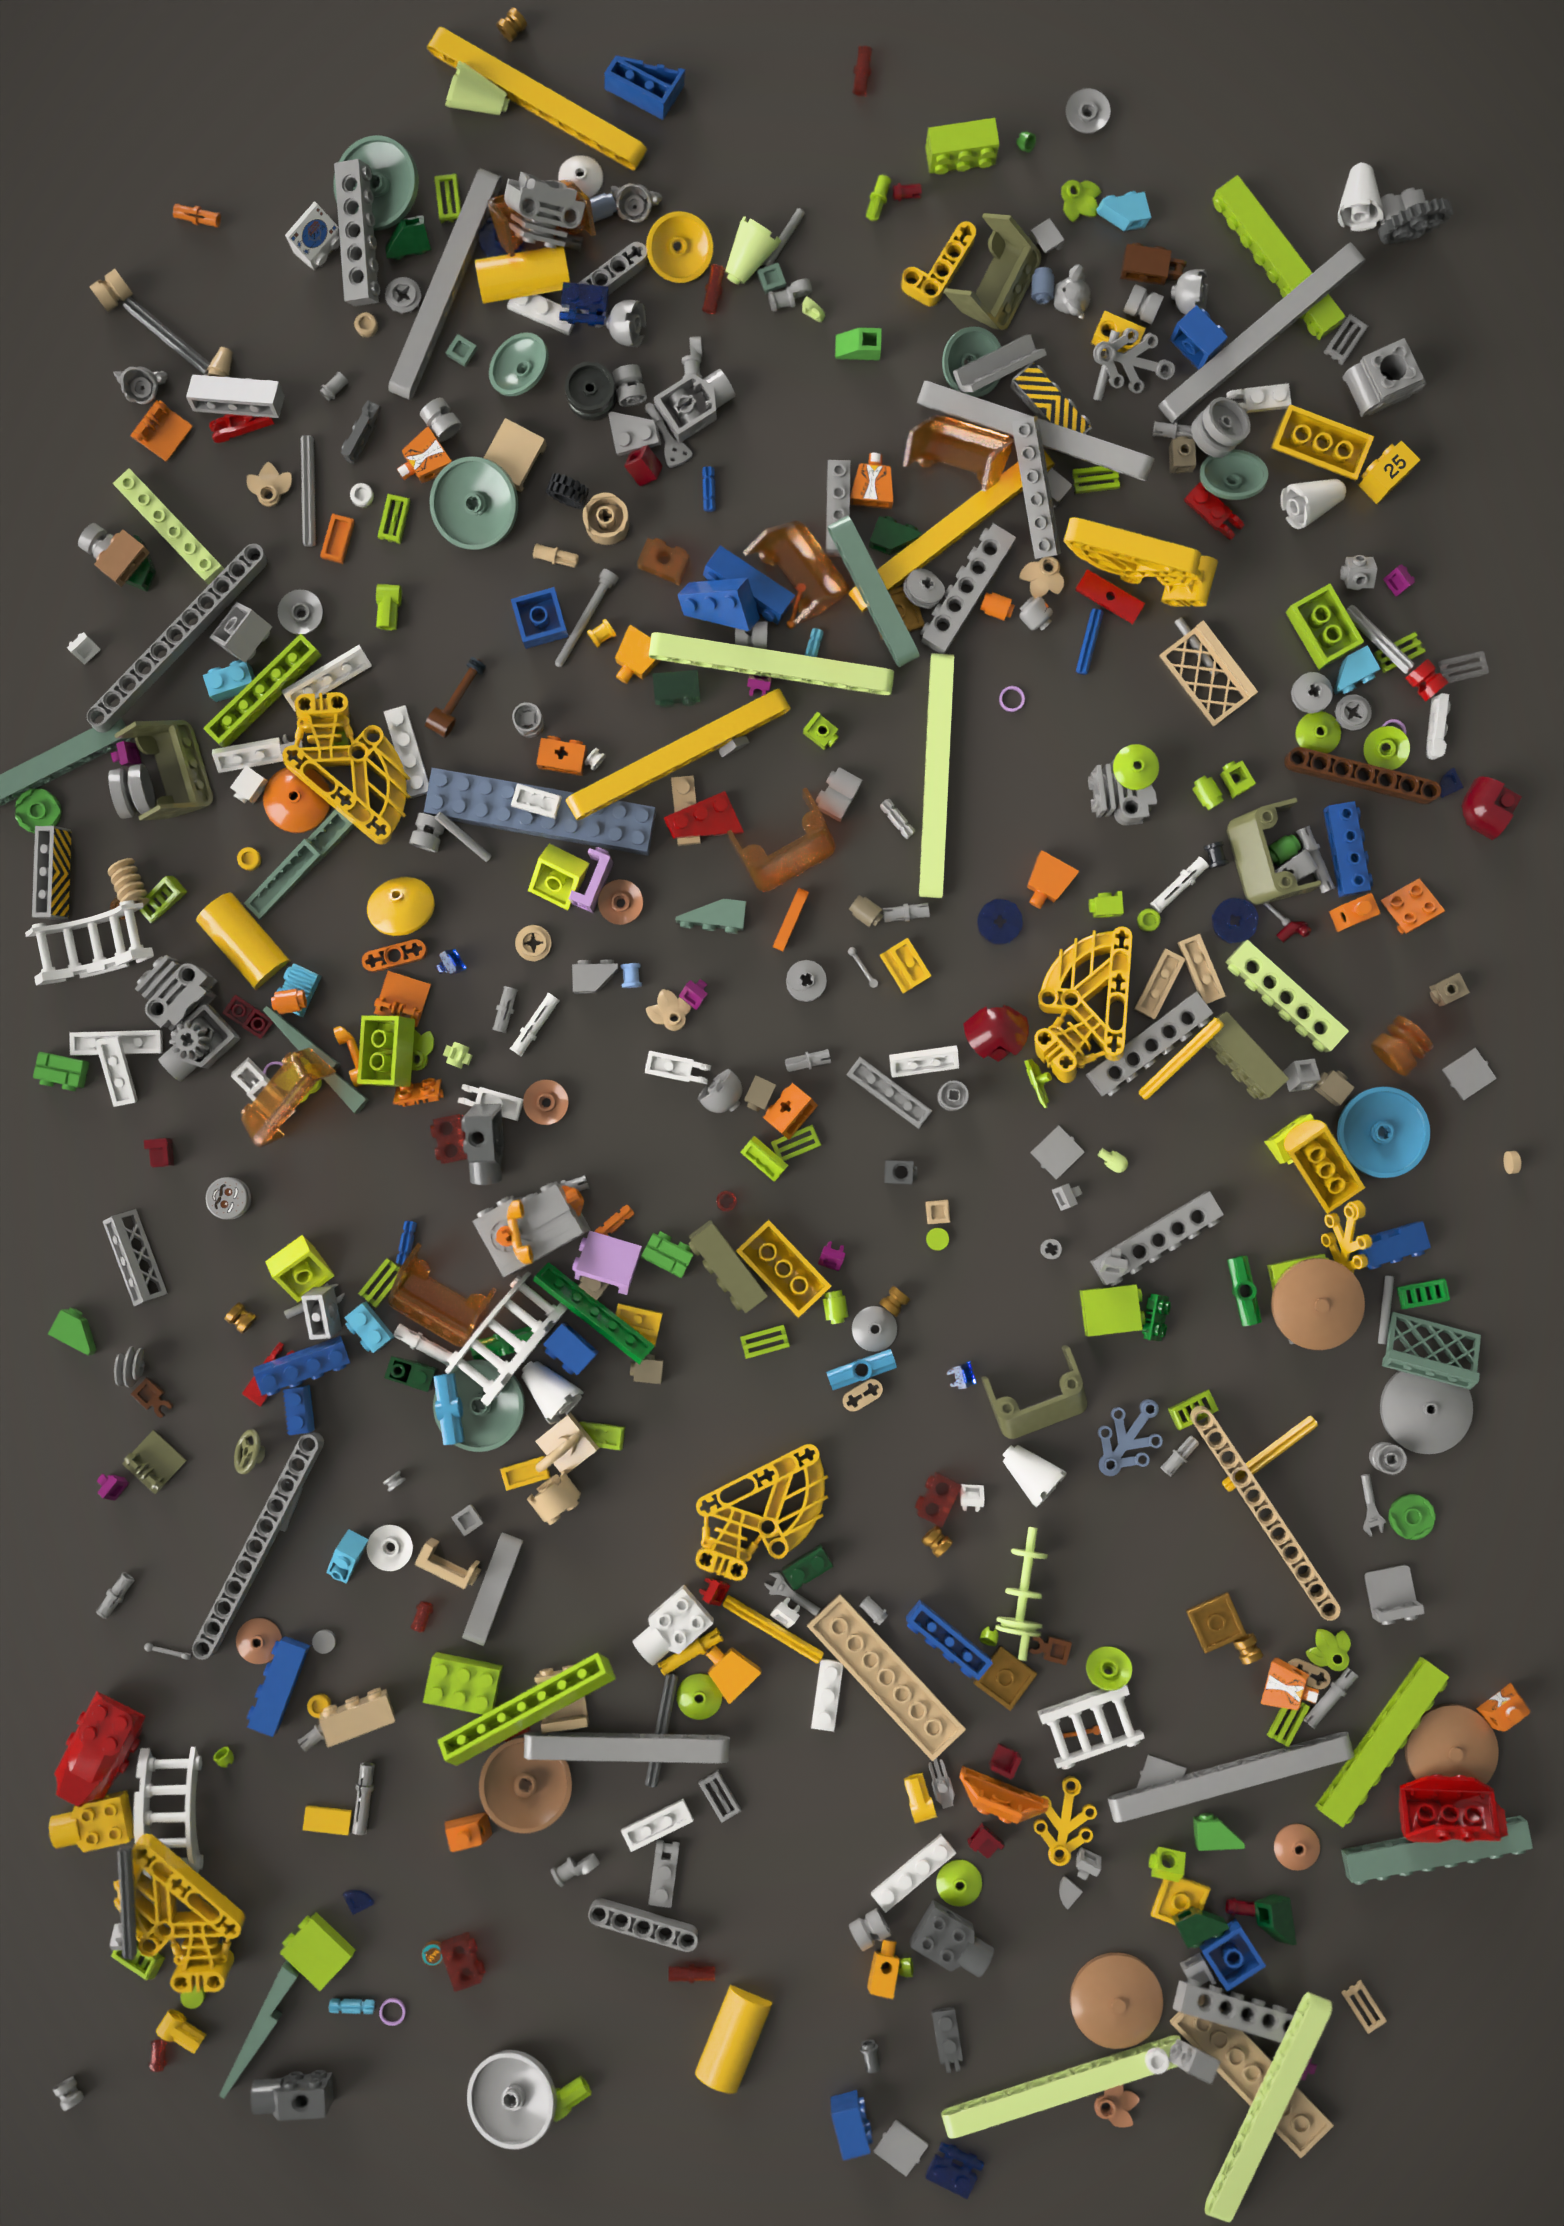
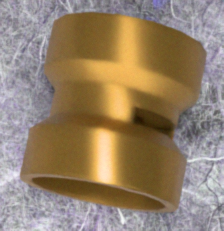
M511 8L507 12V17L500 19L496 23L500 33L510 42L517 37L519 31H523L528 25L522 14L515 8Z
M893 1285L889 1290L890 1296L883 1298L879 1303L897 1317L901 1312V1305H907L911 1299Z
M238 1302L227 1313L224 1320L229 1324L233 1323L236 1326V1330L243 1334L254 1323L257 1316L252 1312H247L245 1306Z
M937 1525L929 1530L921 1540L925 1546H929L932 1549V1553L937 1558L947 1551L953 1543L949 1537L942 1534V1530Z
M1253 1633L1233 1641L1235 1648L1240 1651L1239 1658L1242 1664H1250L1263 1657L1261 1649L1256 1645L1257 1639Z

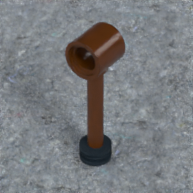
M470 658V663H467L469 670L443 710L435 707L426 720L425 727L444 738L451 733L456 723V718L451 715L476 674L482 675L483 669H486V666L479 659Z

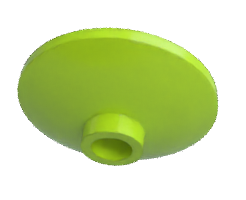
M1323 711L1306 714L1296 727V740L1300 747L1326 754L1332 752L1337 747L1341 738L1339 723L1332 715ZM1317 728L1323 729L1324 734L1318 735Z
M1383 726L1375 729L1368 735L1364 743L1366 761L1370 765L1390 770L1400 767L1407 760L1410 753L1408 737L1402 730L1393 726ZM1388 743L1390 744V749L1385 751L1382 749V745Z
M1139 744L1126 746L1119 751L1114 759V776L1127 789H1145L1157 778L1159 772L1158 759L1155 753L1146 746ZM1134 762H1139L1141 769H1135L1133 766Z
M1108 1646L1094 1650L1088 1657L1086 1672L1090 1681L1098 1688L1115 1691L1123 1688L1129 1682L1132 1675V1664L1128 1656L1121 1650ZM1109 1669L1112 1674H1106L1104 1670Z
M696 1673L686 1677L679 1685L677 1703L680 1710L686 1716L696 1720H703L713 1716L718 1711L722 1703V1693L710 1675ZM700 1694L704 1699L701 1702H697L695 1696Z
M956 1859L949 1861L939 1870L936 1886L940 1897L945 1902L953 1906H966L975 1901L982 1889V1878L975 1865L966 1860ZM958 1882H963L964 1887L958 1889L956 1888V1884Z

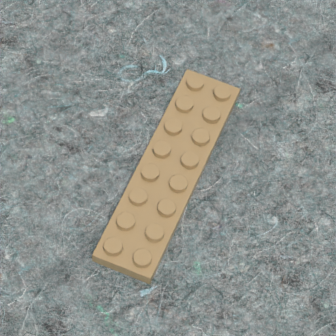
M841 1594L837 1595L807 1624V1627L932 1761L966 1730L960 1721Z
M1204 1995L1199 1998V2006L1205 2002ZM1178 2012L1170 2020V2023L1192 2046L1220 2061L1217 2072L1251 2106L1270 2068L1272 2060L1244 2031ZM1296 2086L1275 2132L1302 2158L1334 2125Z

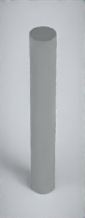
M798 208L779 237L781 243L762 264L763 267L774 263L803 218L805 212L802 209Z
M1111 330L1108 342L1112 343L1117 340L1120 332ZM1105 365L1101 367L1093 399L1102 401L1109 375Z
M1182 617L1175 621V624L1184 636L1191 631ZM1193 635L1187 641L1194 650H1199L1200 642ZM1201 654V661L1206 668H1213L1214 662L1210 656Z
M439 812L434 819L485 862L491 858L492 855L443 813Z
M1385 1276L1378 1335L1379 1344H1387L1394 1284L1393 1276Z

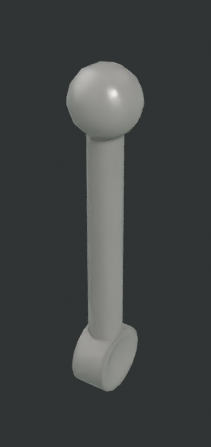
M1269 903L1264 904L1282 921L1283 926L1291 922L1289 918L1282 916Z
M850 947L848 954L854 957L868 978L869 986L871 988L877 987L878 981L872 978L856 954L857 950L854 947Z
M146 1643L144 1646L147 1652L153 1650L178 1656L186 1660L191 1658L190 1653H181L156 1647L152 1643Z

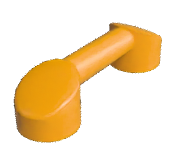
M342 1026L333 1028L339 1045L347 1043L354 1062L355 1069L349 1070L354 1087L363 1085L357 1084L359 1049L355 1038Z
M521 1199L511 1202L507 1213L513 1251L523 1264L533 1263L532 1248L530 1245L522 1246L517 1219L524 1218V1206Z

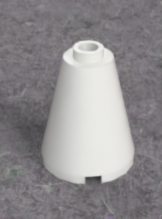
M1359 163L1350 170L1338 210V222L1344 228L1345 225L1350 226L1352 231H1365L1377 226L1379 220L1382 221L1384 210L1373 168L1366 163Z
M1339 479L1288 485L1286 488H1283L1280 497L1282 511L1286 510L1289 515L1286 517V520L1296 529L1307 527L1344 500L1346 486Z
M531 1361L522 1369L524 1372L522 1379L549 1424H554L561 1420L558 1417L563 1413L567 1415L582 1398L581 1394H584L580 1388L539 1361L534 1363Z
M1011 1445L1003 1454L1005 1457L1003 1463L1036 1508L1056 1489L1058 1482H1061L1067 1475L1064 1470L1019 1445L1015 1448Z

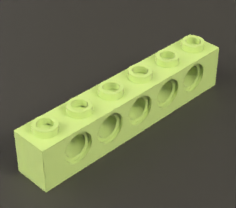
M130 468L113 482L115 487L208 585L224 570L222 565Z
M1249 940L1244 941L1226 960V963L1229 965L1227 968L1235 976L1240 975L1246 980L1244 984L1250 990H1257L1262 995L1261 999L1268 1006L1272 1007L1273 1005L1279 1010V1016L1285 1021L1289 1022L1290 1020L1296 1025L1295 1030L1303 1037L1308 1036L1313 1041L1312 1045L1318 1051L1326 1053L1332 1051L1349 1032L1348 1029ZM1248 962L1256 965L1255 973H1250L1247 970ZM1265 977L1272 979L1273 987L1271 989L1265 987L1263 982ZM1282 992H1286L1290 996L1288 1004L1281 1001L1280 996ZM1299 1007L1306 1010L1307 1016L1305 1019H1301L1298 1016L1297 1011ZM1317 1022L1321 1023L1324 1027L1322 1034L1316 1033L1314 1029Z

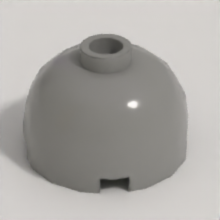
M1189 270L1179 277L1176 286H1172L1171 299L1176 300L1177 308L1185 315L1196 305L1200 309H1206L1208 284H1203V278H1208L1206 270Z
M623 300L617 303L606 318V327L609 329L614 341L621 345L638 347L643 341L644 335H639L641 326L646 328V313L643 304L639 303L640 301Z
M726 1069L713 1079L715 1082L709 1088L706 1085L697 1098L706 1109L714 1113H724L727 1110L732 1112L741 1103L739 1101L743 1091L741 1081L731 1069Z

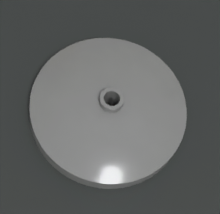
M1397 1371L1383 1389L1380 1400V1415L1387 1433L1397 1444L1416 1453L1436 1454L1452 1448L1465 1436L1473 1417V1401L1469 1389ZM1432 1405L1431 1412L1428 1413L1427 1407Z
M500 2051L485 2059L472 2074L467 2091L468 2109L474 2125L487 2140L503 2148L520 2149L535 2143L547 2132L555 2117L557 2107L556 2091L548 2071L534 2057L521 2051Z

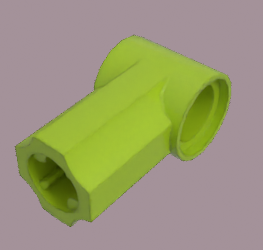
M377 584L376 603L378 604L376 627L378 629L397 630L398 606L401 605L402 601L401 585Z
M579 2076L563 2088L555 2089L557 2107L554 2121L564 2118L571 2111L572 2107L591 2095L589 2084L585 2078Z

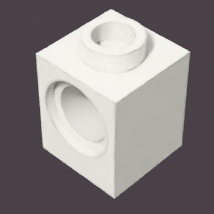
M245 766L230 788L236 792L234 796L243 803H246L248 800L254 804L265 789L268 781Z

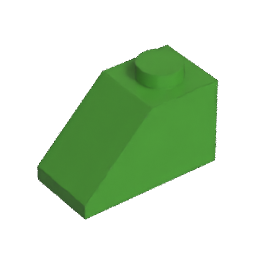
M71 1307L60 1310L48 1335L86 1355L95 1354L96 1346L88 1320L82 1317L83 1313Z
M1201 1813L1200 1817H1193L1194 1841L1199 1851L1245 1849V1844L1241 1838L1217 1816H1214L1212 1813Z

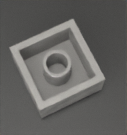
M236 602L210 638L229 654L246 663L247 660H250L255 655L258 645L268 638L272 626L253 610Z

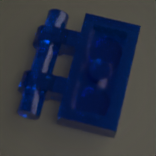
M563 282L561 307L569 308V312L560 311L559 321H568V324L574 325L576 322L587 323L588 326L593 327L596 324L605 325V316L597 315V311H607L608 287ZM577 309L590 310L589 314L577 313Z
M941 2142L939 2151L945 2153V2156L942 2158L936 2154L934 2155L925 2178L968 2199L977 2180V2174L971 2172V2169L975 2168L981 2171L984 2162L977 2159V2156L972 2153L967 2154L959 2150L958 2146L952 2143L948 2145ZM955 2158L964 2164L961 2167L953 2163L952 2160Z

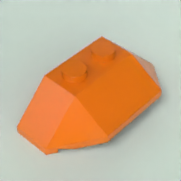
M965 1766L961 1768L960 1779L973 1807H976L980 1813L986 1815L991 1813L998 1816L1005 1823L1010 1824L1013 1822L1018 1824L1042 1814L1048 1809V1799Z

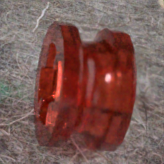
M723 1191L718 1194L716 1204L719 1209L731 1211L736 1206L737 1200L733 1193ZM724 1195H729L728 1198L732 1197L733 1203H729L727 1208L723 1207L724 1204H720V1200L724 1198Z

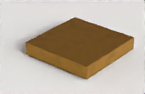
M903 587L888 590L908 631L912 632L922 629L924 622L920 608L906 597Z
M1228 1592L1185 1610L1205 1654L1247 1636Z
M1000 1645L991 1657L992 1665L979 1681L975 1678L973 1683L1011 1711L1034 1680L1037 1672Z

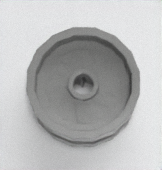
M1219 397L1214 399L1192 422L1191 432L1194 441L1202 451L1212 457L1223 458L1228 456L1250 433L1251 424L1248 415L1237 402L1229 398Z
M132 765L129 767L128 772L123 768L109 771L110 794L120 818L134 817L137 811L140 814H144L155 807L154 788L145 765Z

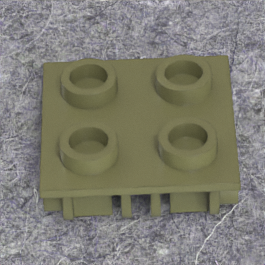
M153 1430L132 1453H129L124 1458L125 1461L122 1464L156 1495L187 1460Z

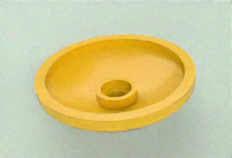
M684 211L670 212L659 218L650 229L646 242L647 257L655 272L664 279L675 283L692 281L698 278L710 264L713 254L711 233L706 224L697 216ZM675 242H680L681 247L679 250L674 249L673 245Z
M398 877L381 884L372 893L367 904V914L371 924L381 933L392 936L407 935L417 931L428 922L434 911L435 900L431 889L423 881L413 877Z

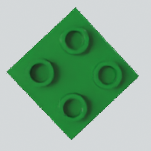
M1151 1294V1297L1148 1298L1146 1309L1153 1310V1312L1146 1311L1145 1313L1152 1314V1319L1145 1318L1146 1321H1151V1323L1145 1322L1142 1334H1144V1339L1162 1342V1337L1164 1338L1167 1332L1165 1319L1166 1315L1170 1313L1171 1302H1169L1168 1296Z

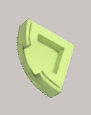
M806 296L802 303V312L819 323L822 322L825 318L824 311L817 303Z

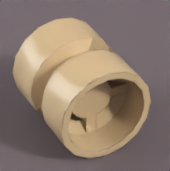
M116 269L106 274L104 281L99 279L89 286L107 312L118 306V300L124 301L133 295Z

